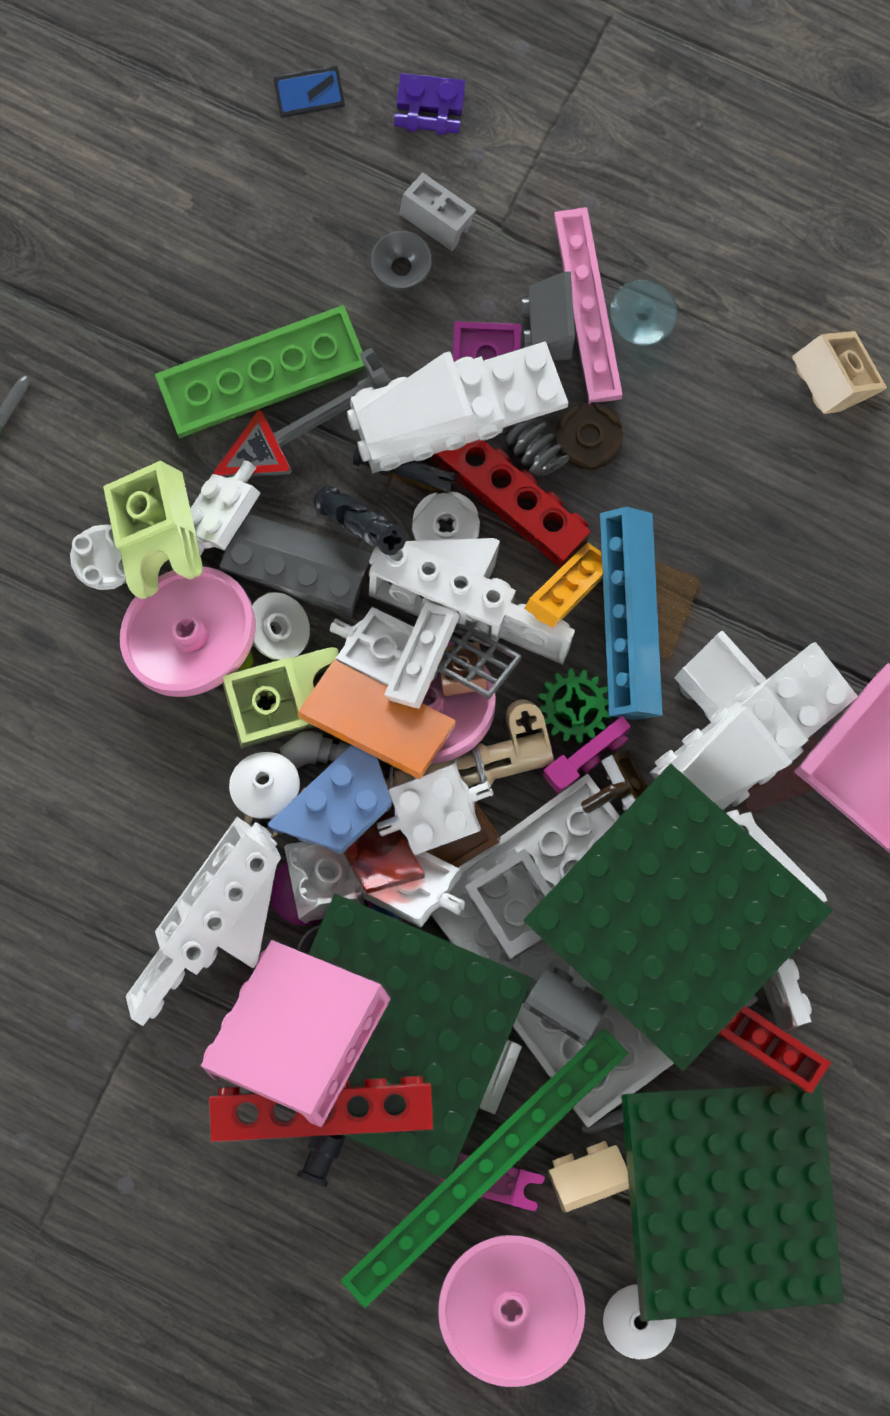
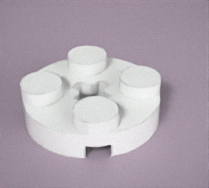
M433 493L425 497L416 507L413 514L412 533L415 541L478 539L480 529L479 515L475 505L460 493ZM450 518L454 521L452 524L454 530L452 532L446 531L442 533L439 531L440 525L437 522L440 519L447 521Z

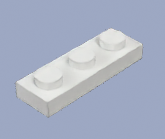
M425 602L384 695L388 700L417 709L420 708L460 617L456 610Z

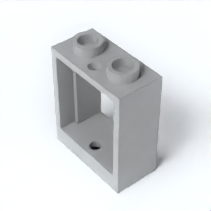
M514 848L497 858L499 865L488 872L485 867L475 871L466 878L469 883L464 886L465 893L509 962L544 940L530 929L510 942L478 890L522 864L544 898L551 889L525 848L518 853Z

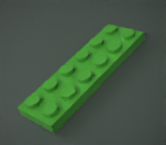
M342 305L156 373L155 377L178 437L182 438L366 369L360 353L363 351L345 306Z

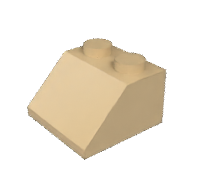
M855 331L821 334L792 356L797 365L798 375L807 383L813 394L814 404L822 410L823 414L841 412L887 388Z
M603 1141L587 1147V1156L575 1160L571 1153L552 1161L555 1168L549 1169L547 1172L562 1212L574 1210L629 1189L628 1169L617 1145L608 1147L607 1142Z

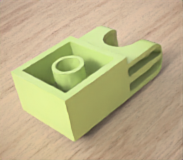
M158 461L103 486L115 546L121 552L129 590L136 597L146 599L158 592V574L161 566L167 560H170L174 572L189 580L202 574L203 568L181 471L162 461Z
M330 647L293 658L289 657L223 676L224 682L222 684L241 748L316 727L298 718V711L313 691V680L321 672L326 671L332 662L336 660L339 654L337 648ZM261 696H267L268 701L273 699L274 703L271 705L270 710H263V707L259 708L257 706L260 703Z

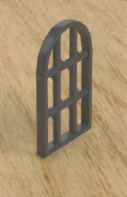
M456 624L454 630L466 632L462 639L451 635L450 640L455 642L454 645L456 647L451 653L444 651L443 658L445 660L441 665H438L437 670L490 699L519 663L521 655L473 628ZM474 636L491 647L484 653L470 645L468 639ZM462 647L479 656L480 661L475 667L459 659L458 655H456ZM497 649L514 658V660L508 666L493 658L494 655L492 653ZM451 660L468 669L469 674L466 678L446 668ZM486 661L505 670L498 680L483 672L481 667ZM477 674L494 685L487 691L472 683V678Z

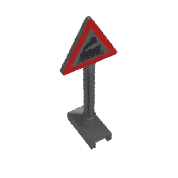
M372 347L360 353L368 374L367 378L358 382V386L276 433H273L264 413L261 410L257 411L216 468L214 474L225 478L234 477L244 460L256 467V470H254L250 477L291 474L292 469L282 451L283 445L350 408L351 397L355 396L358 391L369 387L379 389L388 386V383L392 381Z

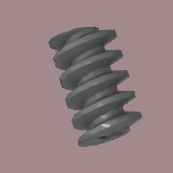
M537 417L504 427L500 434L507 435L506 443L510 446H515L513 449L515 456H523L521 464L526 468L531 467L529 473L534 478L544 477L553 473L569 460V455L557 457V453L561 450L562 445L557 444L550 447L549 443L554 438V434L550 433L542 436L541 433L547 424L542 422L535 425L533 422Z

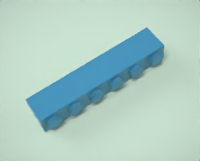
M626 506L600 513L609 716L618 718L623 716L624 719L640 720L663 716L653 513Z

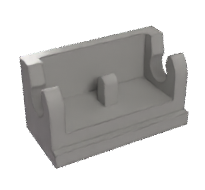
M422 172L403 193L399 215L453 251L458 245L461 233L467 234L476 209Z

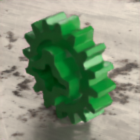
M569 669L567 678H563L559 673H556L554 677L556 684L553 685L550 682H546L544 688L548 694H539L538 701L545 704V706H541L539 709L543 716L546 715L544 719L546 727L551 726L553 728L550 737L555 738L558 734L563 735V744H567L570 737L575 738L577 745H581L583 736H586L591 741L595 738V729L599 732H603L606 729L601 720L610 721L611 719L609 712L605 710L609 708V700L604 699V696L608 693V687H597L598 676L594 677L591 681L586 679V670L582 671L580 677H575L573 669ZM580 687L590 691L593 696L586 695L580 690ZM566 688L565 696L560 700L552 702L554 696L561 689ZM572 695H574V701H576L577 706H583L580 708L577 720L573 709L568 708ZM598 712L594 721L584 727V719L587 715ZM562 718L570 724V728L563 726L556 719Z

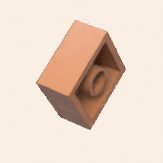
M479 642L469 643L480 650ZM456 646L446 647L445 651L451 653ZM464 647L456 654L459 659L474 667L480 661L478 655ZM442 656V658H441V661H440V663H439L440 665H441V664L443 663V661L445 660V659L443 658L444 656ZM452 660L446 667L463 678H466L469 674L468 669ZM439 671L444 696L475 692ZM476 674L471 682L487 690L486 679Z

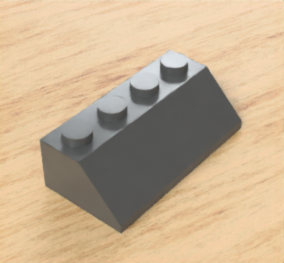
M248 513L228 544L220 568L222 572L238 582L272 593H283L297 601L353 618L371 566L369 561L372 553Z

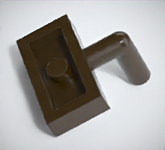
M629 750L612 754L602 760L606 769L607 779L612 785L605 787L581 802L582 809L587 814L618 797L622 800L621 804L625 812L648 788Z

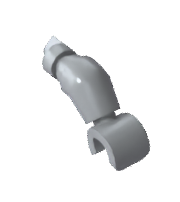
M304 731L299 732L281 746L279 754L286 757L298 769L307 764L316 765L317 762L327 764L328 760L335 761L351 744L340 741L339 745L334 744L333 739L323 737L324 733Z

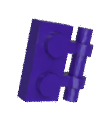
M400 73L397 109L409 111L408 114L395 113L394 126L407 128L409 132H417V129L436 131L437 135H446V132L459 133L461 120L448 119V116H462L465 80ZM419 111L438 113V117L419 116Z

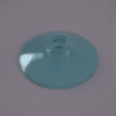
M638 280L626 284L615 294L610 307V318L614 329L625 340L634 344L649 345L661 341L672 331L677 319V306L672 294L664 286L649 280ZM645 313L649 319L640 321L636 315Z

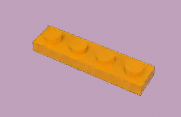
M587 542L530 597L524 609L533 614L540 622L554 628L603 579L602 552Z

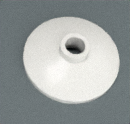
M268 593L258 598L252 604L256 618V632L253 645L260 653L273 660L293 658L299 655L306 647L310 635L309 620L302 606L294 598L283 593ZM270 624L275 627L276 634L272 632Z
M259 752L246 757L235 767L230 778L229 789L234 804L241 812L253 818L269 819L277 816L298 796L300 779L295 766L286 757L273 752ZM260 777H269V781L266 784L260 785L257 783Z
M637 1284L629 1285L617 1291L608 1301L603 1316L604 1331L610 1344L619 1353L634 1359L651 1358L661 1353L671 1342L675 1332L676 1319L647 1321V1326L644 1329H637L634 1326V1319L640 1315Z

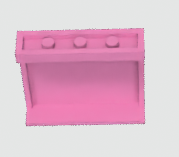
M889 663L875 675L858 695V698L852 702L794 770L799 777L888 853H890Z
M271 940L267 949L259 955L258 963L249 981L242 985L239 998L232 1011L224 1017L221 1030L214 1043L207 1047L201 1067L216 1081L219 1077L295 1110L303 1114L310 1123L322 1127L391 998L381 984Z

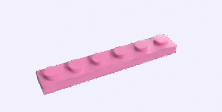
M585 207L554 212V222L564 272L571 271L575 335L588 404H591V402L600 403L622 399L623 394L588 209Z

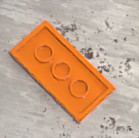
M334 660L299 709L298 718L421 780L456 727V720L424 704H421L420 708L417 709L390 701L384 695L388 686Z

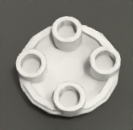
M111 525L93 526L73 539L70 553L71 567L80 581L88 587L99 590L115 589L126 583L121 552L115 546Z

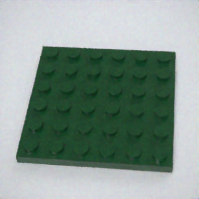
M670 763L523 921L677 1067L684 1071L833 910Z
M334 893L308 955L381 984L391 998L347 1079L350 1080V1087L365 1086V1079L386 1078L387 1085L401 1084L402 1077L423 1076V1083H431L433 1116L432 1130L342 1135L447 1179L454 1169L533 978ZM391 1094L384 1101L385 1109L391 1114L401 1113L406 1106L405 1099L399 1094ZM355 1096L348 1101L347 1106L351 1114L362 1116L367 1113L369 1103L364 1097ZM276 1103L275 1106L295 1114V1110Z
M818 1082L812 1093L805 1092L795 1084L621 1095L640 1321H657L844 1302L822 1082Z

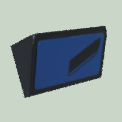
M338 66L274 77L275 92L281 118L345 106Z

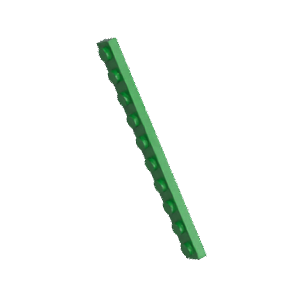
M603 1028L340 1280L341 1283L366 1308L629 1053Z

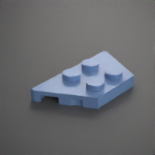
M351 745L267 824L268 828L274 833L279 834L281 832L297 837L299 841L312 845L319 844L327 850L342 854L392 806L378 759Z

